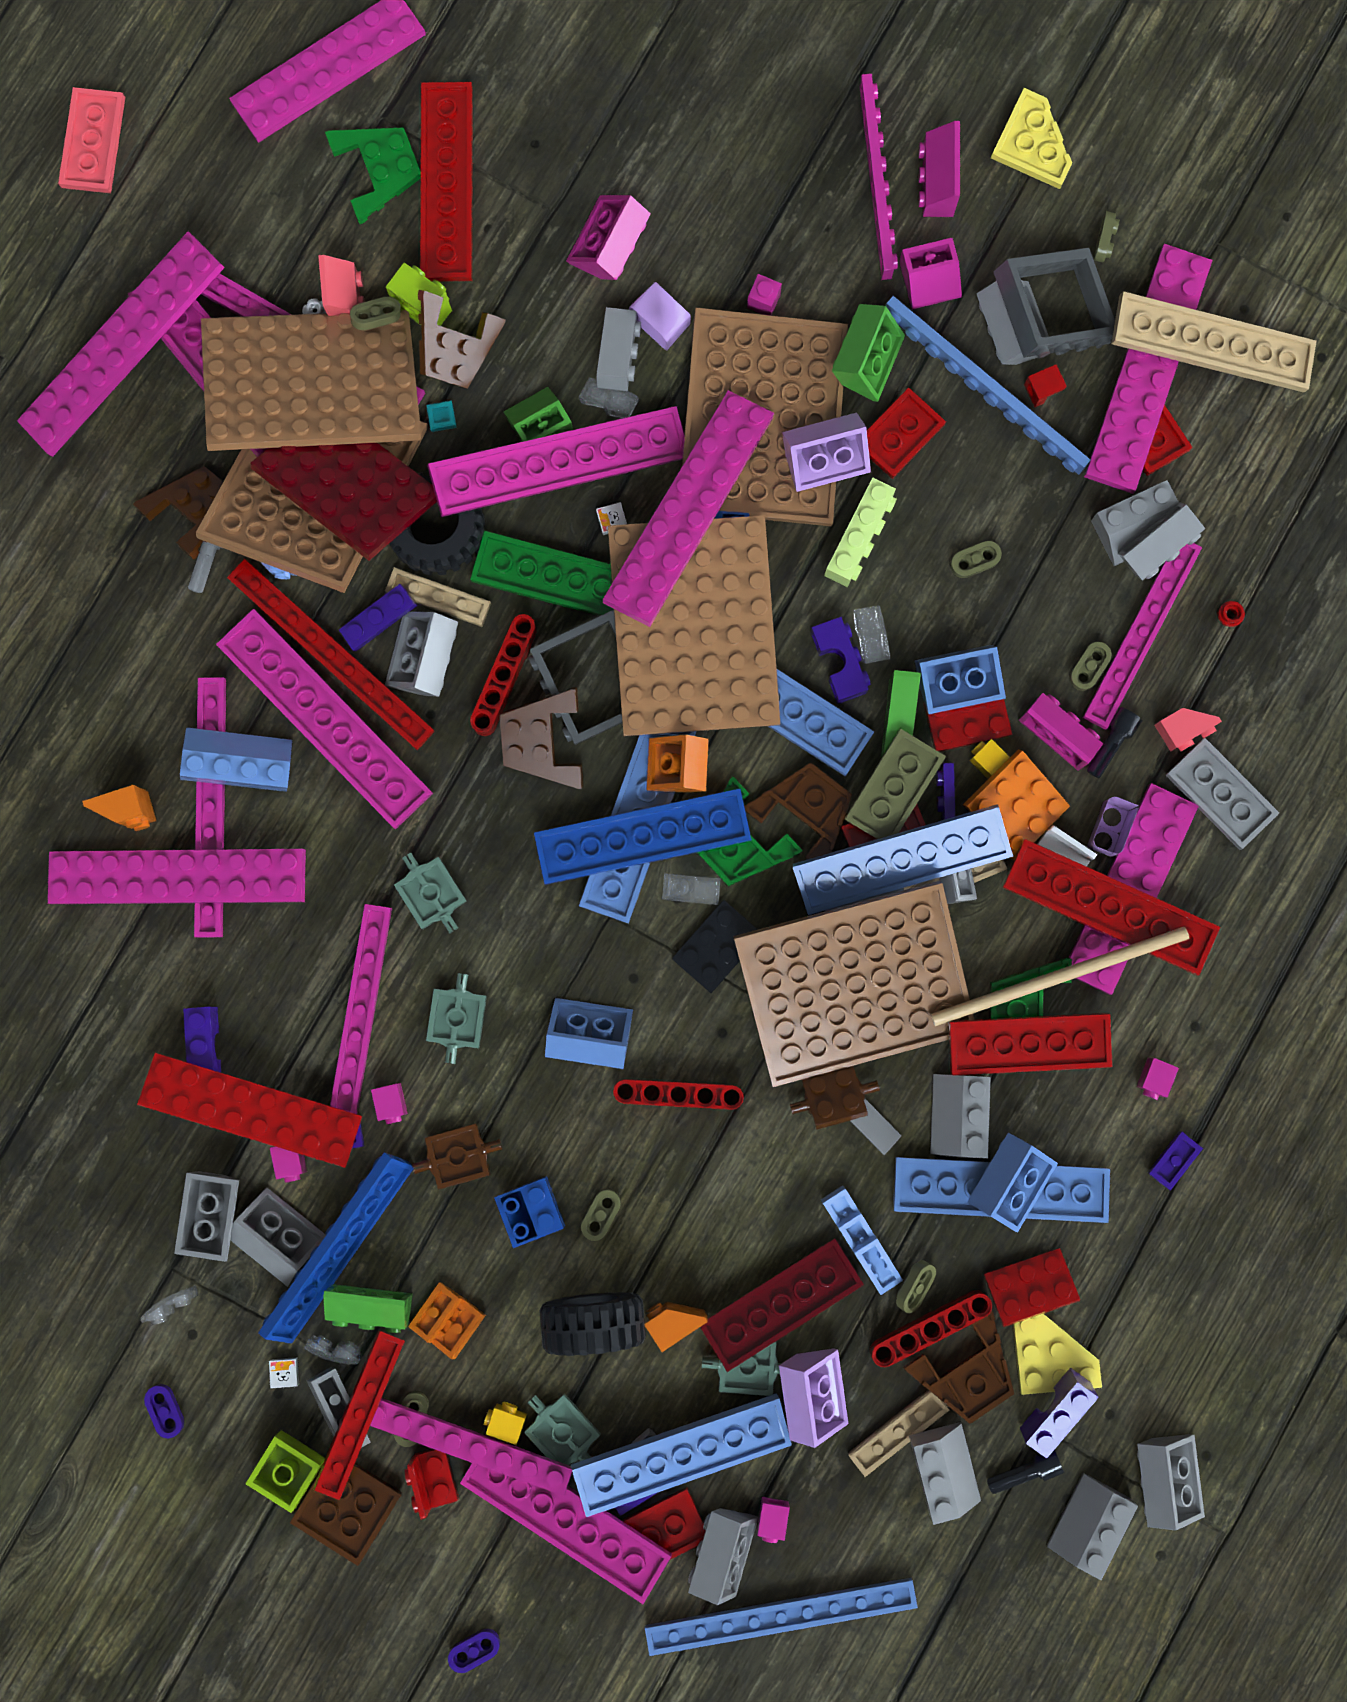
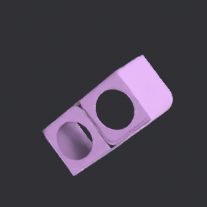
M657 282L648 288L629 307V310L637 312V321H641V328L666 351L690 325V314Z
M1112 797L1104 801L1087 848L1110 857L1121 853L1139 809L1133 808L1139 805L1118 797ZM1109 808H1115L1121 814V821L1116 826H1108L1103 820V814ZM1100 832L1108 833L1112 838V845L1107 850L1097 847L1094 843L1095 836Z

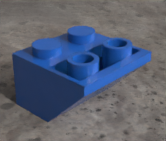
M547 1176L494 1197L513 1248L565 1227Z

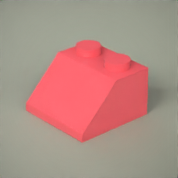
M318 255L322 304L327 315L350 314L353 306L365 302L364 296H360L359 288L363 287L362 272L357 271L354 262L326 255Z

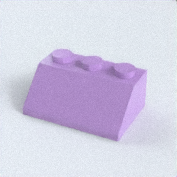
M857 413L782 432L785 455L797 492L871 472L866 426Z
M838 1349L796 1354L779 1365L789 1438L791 1441L815 1448L848 1425Z

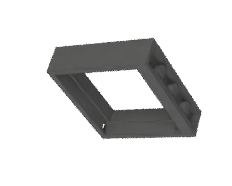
M1089 248L1007 259L993 271L1023 358L1038 356L1039 359L1047 356L1049 353L1061 355L1073 349L1076 352H1080L1091 346L1100 348L1111 343L1115 319ZM1074 270L1095 329L1041 338L1021 278Z
M614 610L530 649L532 656L528 657L534 671L540 670L544 678L539 682L545 695L549 693L551 695L558 694L559 691L541 654L608 622L616 637ZM554 713L556 718L562 717L566 726L561 729L567 741L573 740L575 745L622 724V714H619L578 734L569 713Z

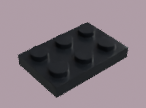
M723 900L672 960L712 994L740 962L733 936L758 929Z

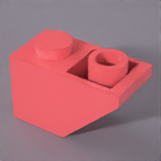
M1182 708L1159 721L1154 726L1170 752L1176 748H1179L1181 752L1195 744L1192 739L1198 735L1205 738L1217 731L1214 726L1222 721L1217 716Z

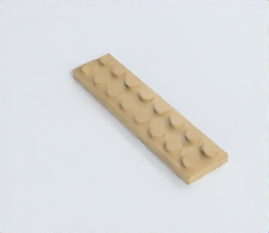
M1123 291L1119 296L1111 344L1306 392L1310 386L1316 340Z

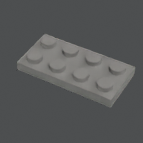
M1206 738L1202 739L1166 774L1239 850H1242L1279 814Z

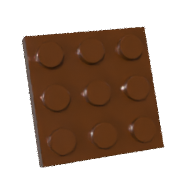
M355 1463L340 1500L314 1491V1482L290 1523L359 1566L403 1492Z

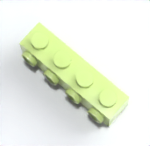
M872 478L826 569L825 577L848 587L851 579L857 580L863 568L859 564L863 557L868 558L874 546L871 540L874 534L879 536L886 522L882 520L885 512L890 513L896 503L897 498L893 497L896 488Z

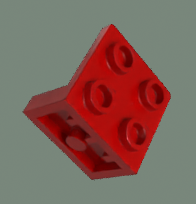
M435 1449L414 1454L407 1464V1469L404 1471L407 1485H412L414 1496L411 1497L413 1510L415 1513L419 1512L420 1519H425L432 1508L456 1502L459 1500L448 1454Z

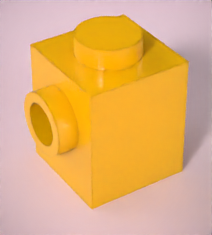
M502 1402L501 1405L497 1403L494 1411L489 1409L483 1424L488 1426L486 1435L516 1445L527 1413L518 1411V1407L514 1404Z

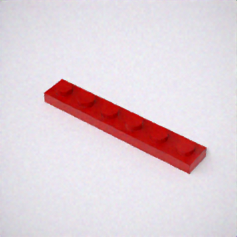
M382 1331L377 1332L313 1487L314 1491L340 1500L405 1342L404 1340Z

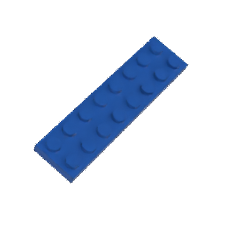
M741 789L534 833L545 885L751 841Z
M385 1152L376 1159L371 1172L359 1183L355 1195L343 1206L341 1215L327 1229L326 1236L320 1245L313 1249L310 1259L304 1268L297 1272L290 1288L281 1295L274 1311L264 1319L263 1326L258 1334L266 1340L293 1343L323 1300L324 1291L335 1283L414 1168L411 1163Z

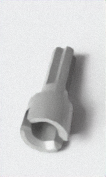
M203 541L188 586L189 590L196 593L203 592L216 550L222 547Z

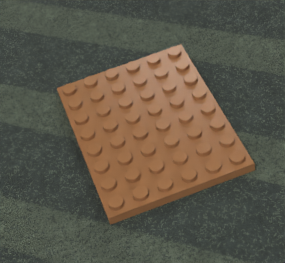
M695 308L682 466L728 390L774 413L771 423L719 511L749 513V516H765V520L822 526L833 525L836 482L797 492L786 459L782 432L841 417L843 385L833 374L832 369L833 363L837 359L842 347L843 339L847 335L848 324Z
M401 310V316L395 323L370 330H358L353 327L350 314L342 313L338 316H328L327 313L201 318L206 444L208 451L421 440L409 312L406 310Z
M420 421L421 440L377 443L409 466L427 431V423ZM241 449L196 531L197 538L345 593L363 556L251 469V462L257 458L251 449Z
M765 516L713 519L650 627L614 609L623 736L781 725ZM648 523L608 526L612 583Z
M941 881L733 936L773 1087L949 1040V1022L935 1026L931 1014L970 1000ZM970 1014L952 1021L974 1020V1016Z

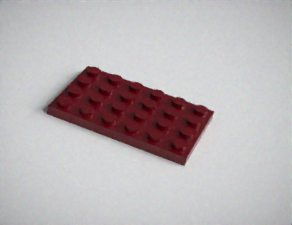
M378 443L298 447L281 446L266 449L251 462V469L368 561L437 502L433 485Z

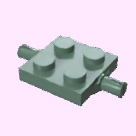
M412 853L404 856L402 859L410 872L404 879L394 884L420 928L424 929L434 922L442 921L449 934L453 932V929L457 930L459 927L454 922L451 914L456 908L467 902L441 859L437 857L427 864L419 865Z
M457 973L456 989H434L426 1041L440 1043L447 1047L445 1063L456 1064L457 1048H480L487 996L476 995L466 990L469 976L467 974Z
M776 1342L729 1372L725 1370L719 1358L702 1357V1368L718 1369L720 1377L719 1392L773 1395V1384L777 1374H780L779 1365L782 1364L778 1363L776 1358Z
M565 1393L548 1406H545L536 1395L527 1402L538 1415L524 1433L547 1458L566 1465L578 1460L583 1461L592 1458L587 1453V1450L601 1433Z

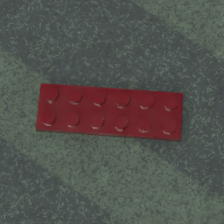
M833 1239L708 1318V1322L700 1328L725 1370L729 1372L864 1284L836 1239Z

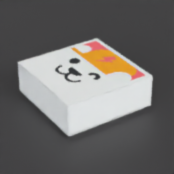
M621 502L596 509L603 535L608 534L609 525L627 524Z
M298 1357L272 1359L269 1361L271 1388L299 1385Z

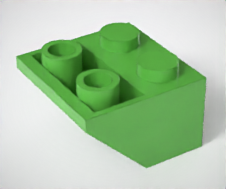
M548 387L504 411V415L520 442L573 430L570 418L560 401Z

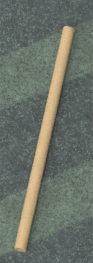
M1181 927L931 1014L935 1026L1185 941L1189 939V934L1185 927Z

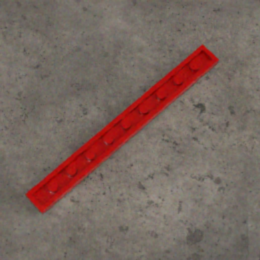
M244 559L227 577L416 750L435 732L247 560Z

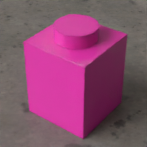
M758 274L748 296L747 308L763 315L772 316L781 295L782 283Z
M1148 1057L1137 1087L1143 1089L1142 1094L1155 1100H1158L1159 1096L1168 1098L1179 1068L1156 1058Z
M401 1083L371 1090L378 1121L385 1120L387 1125L402 1121L401 1116L408 1114Z
M278 1147L270 1148L276 1179L284 1178L285 1183L301 1179L300 1174L307 1172L304 1155Z
M762 1497L757 1535L762 1537L763 1541L769 1543H777L778 1540L785 1541L790 1509L788 1501Z

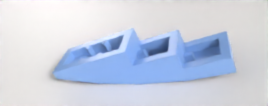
M844 1186L822 1198V1203L880 1295L902 1282L903 1279Z

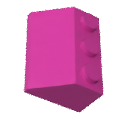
M953 121L926 132L924 142H919L918 157L923 159V167H919L918 181L923 183V191H919L918 206L923 207V217L954 216L960 197V121Z
M600 195L566 261L570 265L600 279L617 280L623 272L629 255L635 248L637 239L645 229L646 222L651 213L631 195Z
M1042 693L1018 721L1079 771L1089 764L1103 745L1099 740L1100 736L1090 728L1085 729L1079 724L1080 719L1070 711L1066 713L1060 708V703L1055 697L1050 694L1046 696Z

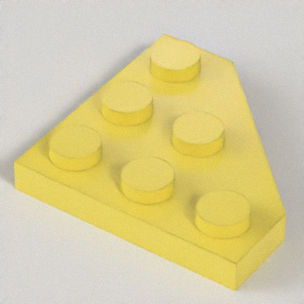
M1024 88L992 153L991 159L1060 189L1072 165L1071 158L1066 153L1061 132L1050 112L1051 107L1048 99Z
M1041 1314L1013 1324L1021 1395L1055 1392L1054 1386L1070 1368L1090 1381L1094 1388H1102L1099 1360L1046 1315Z

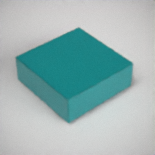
M452 401L426 405L431 432L457 428Z

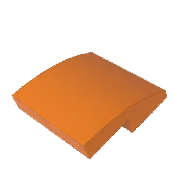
M439 1282L408 1327L427 1343L435 1345L450 1359H456L486 1315L458 1293Z

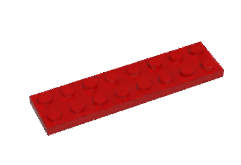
M422 82L420 269L431 282L433 280L472 281V82Z
M1026 839L1023 840L1002 887L1128 945L1185 927L1189 934V939L1147 954L1196 976L1200 975L1220 929L1219 926Z
M158 1053L154 1054L137 1105L344 1168H346L362 1116Z

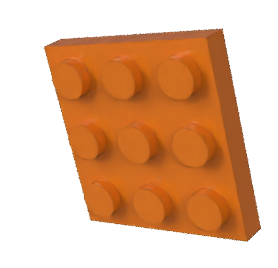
M1019 749L963 804L969 812L998 804L1013 854L1012 857H1009L1011 860H1015L1024 839L1034 843L1070 807L1029 757Z

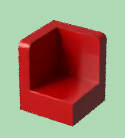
M1055 364L1028 376L1024 386L1034 407L1044 404L1047 397L1064 390L1066 383Z

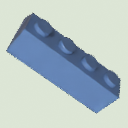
M186 728L180 780L287 792L292 740Z

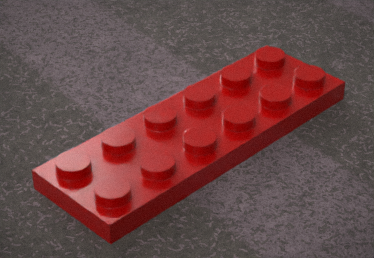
M1109 1013L949 1022L952 1075L1112 1067L1111 1020Z

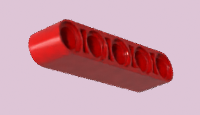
M520 614L513 619L471 715V726L480 736H489L495 731L500 720V714L504 711L535 639L537 629L534 620L529 615ZM528 623L531 625V629L529 632L522 634L517 631L519 625ZM513 646L521 648V652L517 657L507 655L508 650ZM502 670H508L511 673L506 681L497 679L498 673ZM493 693L499 694L500 701L497 704L490 705L487 703L489 695ZM481 717H488L490 719L488 727L484 729L478 728L477 721Z
M624 1079L619 1081L613 1090L616 1100L623 1104L732 1110L740 1107L744 1099L740 1088L727 1084ZM622 1084H629L633 1088V1095L629 1099L620 1097L618 1089ZM649 1085L658 1087L660 1095L656 1100H649L645 1096V1089ZM675 1087H682L686 1091V1098L681 1102L674 1101L671 1097V1091ZM702 1088H708L713 1093L712 1100L708 1103H702L697 1098V1094ZM731 1089L736 1090L739 1094L738 1102L733 1105L727 1104L724 1100V1094Z
M979 1290L970 1291L875 1340L870 1346L871 1358L876 1365L889 1367L985 1318L992 1310V1302L985 1293ZM981 1297L985 1301L984 1307L978 1311L973 1310V1300ZM952 1310H959L961 1312L959 1321L955 1323L949 1322L948 1314ZM929 1322L937 1324V1330L932 1335L924 1333V1327ZM910 1334L913 1336L912 1345L909 1347L900 1345V1339L903 1335ZM883 1346L889 1348L890 1353L886 1359H878L876 1357L877 1349Z

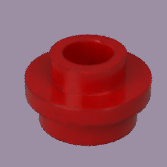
M1235 601L1225 602L1218 610L1220 622L1227 627L1238 626L1245 617L1244 608ZM1227 611H1232L1235 616L1233 619H1230L1227 616Z

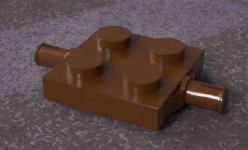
M850 1066L802 1079L805 1100L790 1103V1108L793 1115L808 1110L809 1114L813 1117L817 1130L868 1116L864 1102L865 1095L880 1091L877 1080L861 1084L856 1077L854 1067Z
M477 1123L425 1138L428 1150L427 1160L412 1163V1167L415 1168L423 1165V1167L413 1170L415 1174L430 1170L435 1177L438 1190L491 1175L487 1163L488 1153L502 1150V1145L491 1147L500 1144L501 1141L498 1139L484 1143L480 1137Z

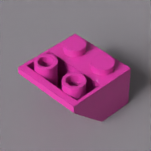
M953 238L902 250L899 263L912 309L962 297L959 260Z

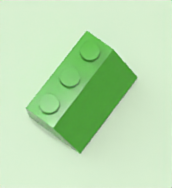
M859 304L832 369L833 374L841 385L876 402L879 401L905 337V334L886 306Z
M333 1284L324 1291L323 1295L325 1320L332 1321L334 1326L347 1327L348 1323L359 1324L358 1328L374 1330L375 1326L385 1327L386 1332L401 1333V1329L405 1330L409 1326L413 1293Z

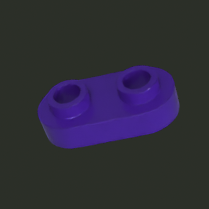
M158 1384L150 1388L145 1394L144 1402L155 1430L163 1438H173L184 1427V1417L173 1391L164 1384ZM158 1393L164 1395V1402L157 1400ZM168 1418L175 1421L174 1427H170L167 1424Z
M482 1629L456 1643L448 1655L450 1668L457 1673H466L493 1658L500 1647L498 1634L492 1629ZM489 1639L491 1645L484 1646L482 1640ZM465 1652L467 1659H460L458 1653Z

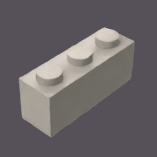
M606 307L597 368V388L628 391L629 381L634 382L635 366L631 364L632 359H637L638 344L634 342L635 337H640L641 321H637V312L635 310Z
M1179 502L1118 554L1136 577L1141 580L1145 578L1150 579L1158 573V567L1165 561L1170 562L1180 554L1179 550L1186 544L1191 545L1201 537L1200 533L1205 530V527L1186 504Z
M330 1367L306 1381L334 1437L350 1398L336 1369ZM366 1435L362 1447L371 1443L368 1435Z

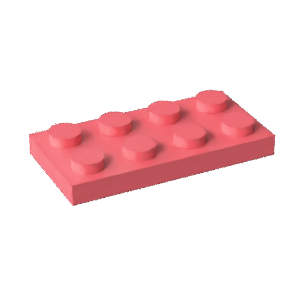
M73 87L58 181L61 188L111 193L126 98L123 93Z

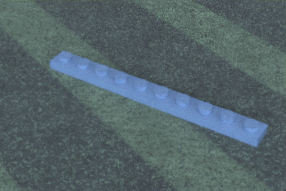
M893 296L886 303V307L897 324L905 330L906 335L911 340L919 341L925 346V350L930 356L938 357L944 362L948 371L953 374L957 373L964 379V383L970 389L979 391L989 405L997 406L1003 411V415L1008 421L1016 422L1021 426L1026 436L1039 441L1048 454L1055 455L1063 461L1062 464L1067 470L1076 472L1079 475L1090 462L1087 456Z
M912 1578L649 1624L645 1625L649 1656L918 1607Z

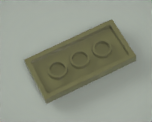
M899 729L844 819L876 839L899 833L946 756L904 730Z

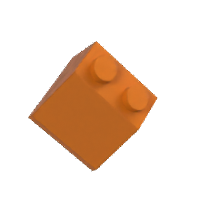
M691 735L649 738L647 790L685 793L706 791L708 739Z
M135 785L82 801L84 807L127 828H134L135 831L150 827L149 823L157 821L148 791Z
M659 1302L647 1310L644 1325L661 1352H663L707 1323L708 1318L706 1311L703 1309L670 1302L661 1305Z

